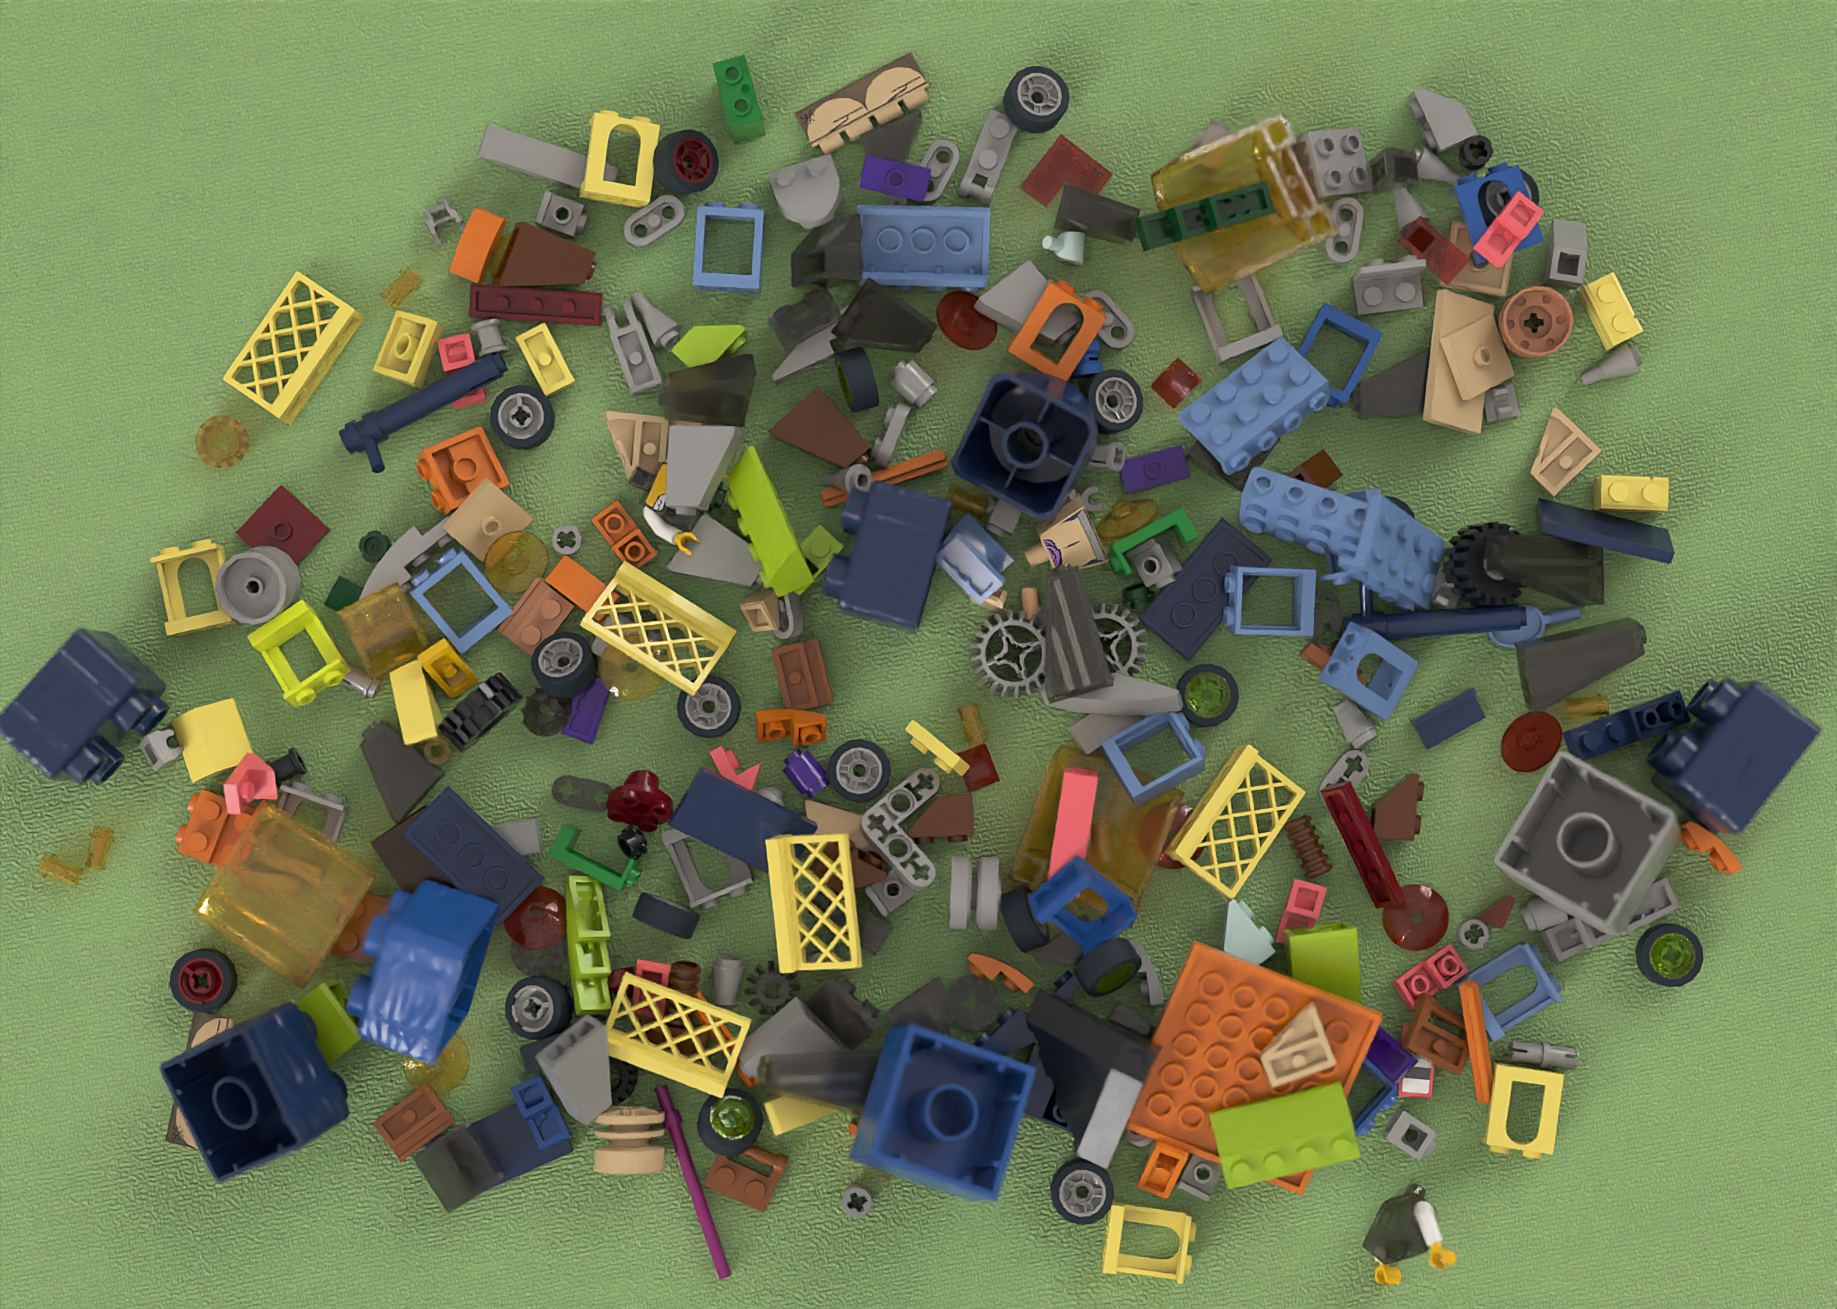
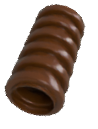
M1311 815L1301 816L1286 823L1283 827L1285 831H1289L1288 840H1293L1294 845H1292V849H1296L1298 852L1296 858L1302 861L1300 867L1301 869L1305 868L1306 873L1304 876L1306 879H1312L1327 873L1333 867L1332 863H1327L1328 854H1324L1322 851L1324 845L1318 842L1320 839L1319 834L1315 835L1314 833L1315 825L1310 824V820H1312Z
M687 960L673 962L671 968L674 972L670 974L672 982L668 984V988L696 998L694 994L698 992L696 984L700 982L698 974L701 973V966ZM668 999L669 1001L666 1002L665 1008L668 1011L664 1013L663 1017L678 1011L673 1000ZM695 1010L690 1013H687L691 1023L694 1019L693 1015L691 1014H693ZM681 1016L668 1021L674 1025H685Z

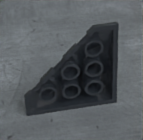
M1039 989L1027 1015L1026 1023L1029 1031L1034 1032L1040 1048L1038 1054L1046 1076L1051 1077L1057 1093L1055 1099L1063 1121L1068 1122L1074 1141H1072L1076 1155L1108 1169L1162 1046Z

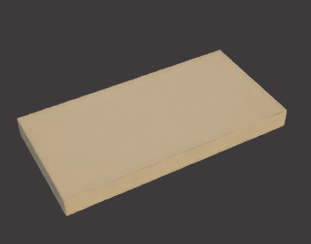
M1445 289L1437 291L1423 421L1471 435L1481 434L1485 392L1472 399L1462 401L1440 338L1484 315L1493 314L1494 316L1495 305Z

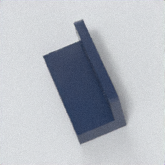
M1468 688L1410 720L1425 749L1439 744L1486 718L1474 696L1477 694L1474 688Z

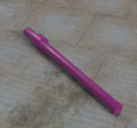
M664 1085L654 1089L661 1111L665 1112V1120L662 1124L664 1129L667 1128L718 1278L724 1279L732 1274L680 1125L683 1121L679 1109L674 1108L668 1087Z

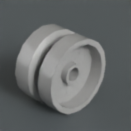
M261 545L235 554L223 563L216 576L215 591L219 604L230 617L241 623L255 625L275 618L294 605L300 594L301 577L297 565L287 553L276 547Z
M952 856L949 929H967L970 925V909H976V925L979 930H996L997 910L1000 909L1001 903L999 858L981 857L978 861L977 877H971L972 862L970 858L966 856Z

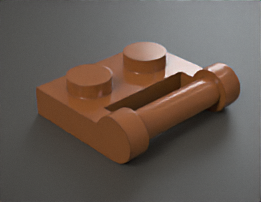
M1423 992L1415 1000V1011L1401 1048L1453 1075L1461 1076L1469 1056L1464 1018L1460 1014L1435 1002L1434 997ZM1431 1014L1458 1028L1460 1036L1457 1037L1428 1022L1429 1015Z
M728 1129L725 1138L731 1140L740 1139L736 1137L737 1133ZM752 1145L748 1151L742 1153L773 1168L770 1176L727 1156L717 1154L703 1185L764 1212L789 1157L781 1153L777 1156L756 1145Z

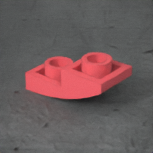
M1449 943L1393 980L1391 984L1407 1008L1412 1010L1418 995L1425 992L1433 996L1438 991L1450 986L1469 970L1452 944Z

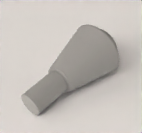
M1422 145L1419 149L1414 148L1405 163L1409 167L1408 175L1444 181L1454 187L1458 186L1456 180L1464 177L1448 169V166L1425 145Z
M1401 175L1393 176L1388 181L1396 198L1395 205L1399 233H1407L1408 236L1417 235L1426 229L1425 225L1430 221V218L1412 195L1408 193Z
M642 293L633 296L631 302L643 315L642 318L655 347L669 348L674 345L680 338L681 326L655 307H652Z
M1625 343L1600 362L1599 366L1581 373L1580 377L1584 386H1587L1602 378L1607 379L1639 373L1638 366L1643 364L1636 347L1629 348L1627 343Z
M855 464L837 473L823 474L822 483L825 486H836L848 494L851 488L869 492L872 484V475L865 465Z

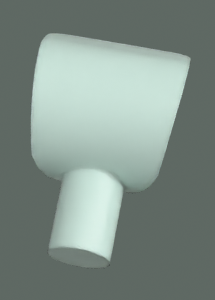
M1065 232L1057 238L1046 236L1043 239V247L1054 251L1059 261H1067L1079 266L1083 265L1085 233Z

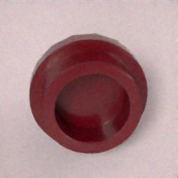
M633 966L611 971L607 983L609 990L613 991L615 996H617L625 972L635 975ZM628 984L625 992L628 1000L633 996L634 985Z

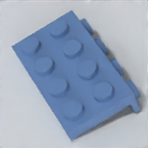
M857 205L856 284L863 285V288L880 289L882 285H896V288L900 290H912L915 286H929V289L935 291L947 290L948 287H962V290L971 292L979 291L981 287H987L990 207Z
M1280 336L1177 415L1179 421L1221 462L1222 470L1227 475H1231L1235 471L1244 469L1250 460L1261 451L1270 449L1276 440L1286 432L1295 430L1302 420L1311 413L1324 408L1330 398L1329 383L1321 373Z
M1254 467L1249 474L1242 493L1238 523L1252 532L1260 533L1263 531L1275 535L1278 540L1285 543L1296 542L1305 545L1309 550L1318 554L1326 552L1338 556V558L1354 559L1369 503L1267 469Z
M1371 495L1355 558L1341 557L1339 558L1338 566L1347 571L1346 575L1348 577L1362 581L1364 588L1378 592L1379 598L1394 603V608L1399 611L1414 612L1415 609L1428 610L1432 593L1437 586V573L1440 562L1445 556L1446 542L1386 497Z

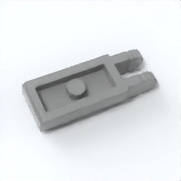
M628 299L622 303L624 313L630 322L629 326L619 329L614 311L610 307L604 308L603 311L611 330L609 335L631 394L635 396L662 386L664 383L642 324L638 322L632 304Z

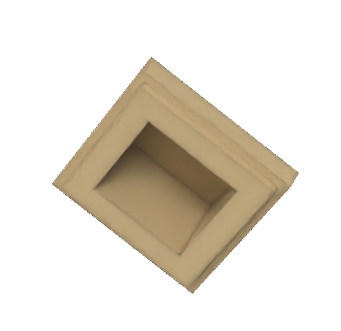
M999 588L980 606L1000 613L1009 593ZM970 597L971 602L978 604L972 597Z
M774 589L753 592L739 604L754 633L775 630L780 627L778 598Z

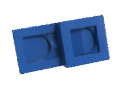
M538 1074L510 1088L522 1117L527 1120L540 1151H545L573 1137L542 1074Z

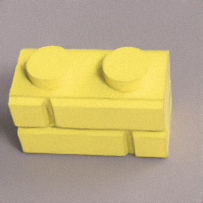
M1614 272L1577 291L1606 351L1643 332L1638 319L1633 317L1635 313Z
M1598 476L1594 478L1593 511L1647 514L1666 512L1668 509V478L1653 477L1650 479L1649 477Z

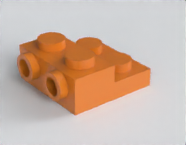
M482 425L423 449L418 455L419 461L416 462L418 474L423 481L429 480L434 490L430 493L431 500L437 510H444L446 516L454 513L485 477L500 490L510 486Z
M202 789L200 795L194 793L187 809L188 812L192 813L188 825H181L175 838V843L180 844L177 852L206 863L215 864L241 875L242 869H247L269 813L247 805L240 815L228 814L224 795L209 789Z

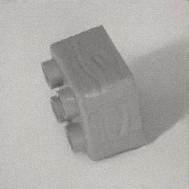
M1562 751L1558 753L1529 803L1496 854L1495 863L1508 877L1522 887L1536 893L1541 898L1601 932L1611 936H1618L1627 928L1636 910L1678 844L1682 831L1679 821L1672 810L1598 771L1590 764L1584 763L1568 752Z

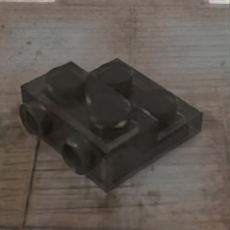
M825 287L821 290L814 289L809 291L802 297L800 302L792 306L785 305L780 307L773 313L771 318L767 319V322L784 350L787 351L844 318L832 295Z

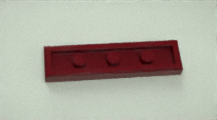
M472 283L470 284L469 317L602 326L604 292L520 286L497 287L491 284Z
M1351 781L1328 785L1323 788L1321 794L1375 908L1391 907L1403 903L1406 900L1404 893Z

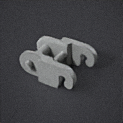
M445 196L442 197V203L430 209L425 205L426 212L423 213L424 217L428 216L430 219L426 223L438 246L442 245L436 232L439 225L452 219L457 221L462 233L465 229L458 211L450 207L453 204L452 200L447 201ZM447 208L450 215L435 221L433 215Z

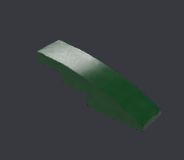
M1263 181L1134 219L1144 252L1276 212L1267 181Z

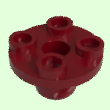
M636 770L627 777L623 785L609 792L606 803L607 817L614 822H624L638 826L642 831L653 832L657 830L658 825L670 819L673 814L674 804L672 799L659 789L660 780L655 773L648 770Z

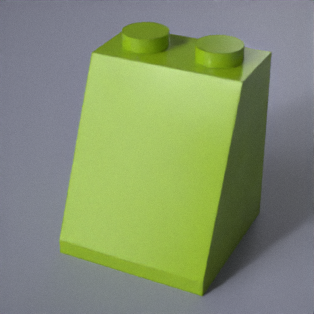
M1348 921L1318 924L1314 925V928L1307 929V926L1282 930L1288 977L1362 1004L1358 935L1355 926Z
M337 978L323 982L296 1004L301 1011L307 1013L315 1022L317 1027L316 1042L328 1066L365 1040L358 1035L361 1017L346 1012L349 994Z

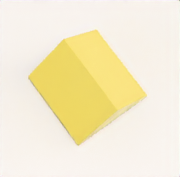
M396 310L372 371L421 389L438 347L437 340H441L445 328L435 320Z
M234 698L194 708L171 720L179 746L182 745L184 748L182 755L192 783L234 769L247 752L254 753Z

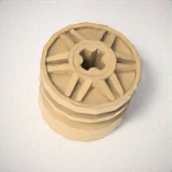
M618 1106L603 1111L594 1122L609 1124V1127L595 1129L594 1135L609 1139V1144L598 1146L594 1149V1171L607 1174H645L664 1171L665 1147L650 1144V1138L664 1135L665 1129L653 1127L650 1124L664 1122L665 1112L652 1110L644 1106Z

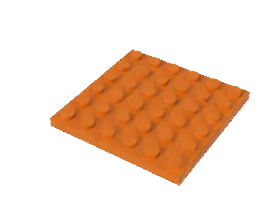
M1193 941L1150 1040L1162 1046V1049L1126 1129L1221 1164L1209 1117L1210 1112L1341 1081L1345 1098H1347L1383 1018L1382 1013ZM1313 1002L1336 1065L1272 1088L1259 1053L1307 1004ZM1314 1169L1266 1180V1182L1303 1195Z

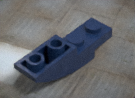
M1678 690L1581 724L1578 727L1562 732L1569 754L1581 761H1586L1630 743L1641 741L1691 722L1681 692Z
M1066 970L1053 983L1057 988L1051 994L1067 1001L1082 986L1076 977L1075 971L1071 973L1069 970ZM1019 1006L1015 1011L1009 1007L996 1020L1000 1025L991 1034L987 1030L984 1031L972 1044L980 1049L1002 1055L1027 1046L1036 1041L1034 1032L1029 1031L1026 1023L1028 1014Z

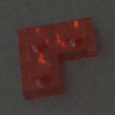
M1060 134L1020 188L1045 208L1048 207L1066 182L1093 202L1113 177V173Z

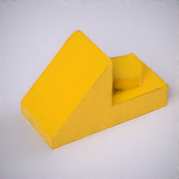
M443 638L417 656L424 669L451 700L479 682L470 666L450 640Z

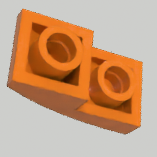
M475 207L462 233L449 272L475 283L484 282L492 251L498 250L506 218Z
M617 499L590 518L622 562L626 561L638 569L658 554Z
M564 555L545 579L548 585L572 601L586 614L607 588L604 583L567 555ZM613 592L611 595L614 605H616L621 597ZM608 614L596 615L593 619L601 624Z
M770 709L755 711V735L758 743L790 737L793 747L812 745L817 742L826 741L827 720L824 714L806 710Z
M1691 821L1679 823L1682 831L1680 839L1689 851L1693 849L1695 853H1704L1709 850L1708 859L1717 872L1722 871L1723 874L1733 875L1743 868L1729 848L1711 832Z
M970 952L967 956V959L971 961L968 968L981 980L987 976L992 981L1001 971L1005 974L1001 980L1015 993L1021 989L1026 994L1034 985V982L1025 974L1004 961L976 952Z

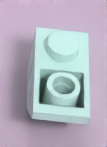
M1235 899L1226 901L1221 950L1260 965L1276 952L1271 946L1275 940L1264 926L1258 929L1250 920L1254 913L1243 900L1238 903Z

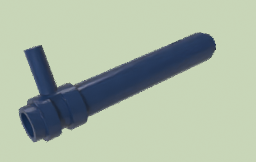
M490 353L377 412L372 410L362 415V419L359 421L352 420L344 425L345 428L339 431L340 438L350 454L357 451L358 453L366 451L372 471L380 473L384 471L385 465L378 444L388 440L390 434L504 377L503 373L508 371V367L500 353L495 355Z
M1362 581L1359 582L1360 613H1353L1351 617L1343 618L1344 632L1351 621L1374 631L1386 640L1520 630L1521 626H1527L1525 606L1519 607L1518 604L1385 614L1384 611L1374 612L1373 590L1364 588Z

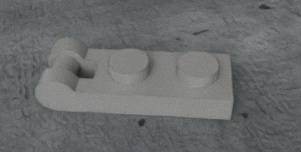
M989 109L960 185L959 196L967 198L969 195L979 199V203L989 206L1018 127L1010 121L1006 114ZM976 176L987 180L985 187L973 183Z

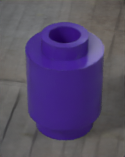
M797 749L783 760L786 764V767L782 770L801 795L805 793L809 799L830 783L825 777L827 773L808 750L802 753Z

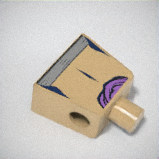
M1080 496L1061 507L1055 517L1037 523L1035 528L1041 542L1024 549L1031 568L1050 560L1056 575L1109 561Z

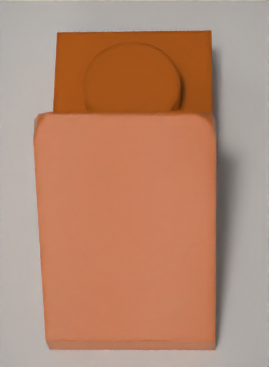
M1154 1140L1149 1158L1139 1176L1136 1187L1168 1199L1188 1159L1189 1152Z

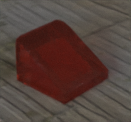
M1178 357L1154 381L1151 388L1172 408H1176L1202 379Z
M980 744L956 754L970 766L963 775L969 793L1000 781L986 744Z
M1504 895L1476 914L1474 918L1494 927L1503 928L1516 900L1512 896Z

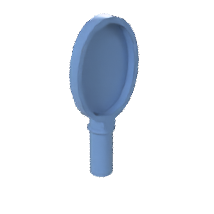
M1518 604L1519 607L1525 606L1527 626H1521L1520 630L1487 632V634L1494 643L1503 647H1521L1537 640L1542 635L1545 626L1580 619L1581 614L1578 606L1541 613L1540 610L1530 605Z

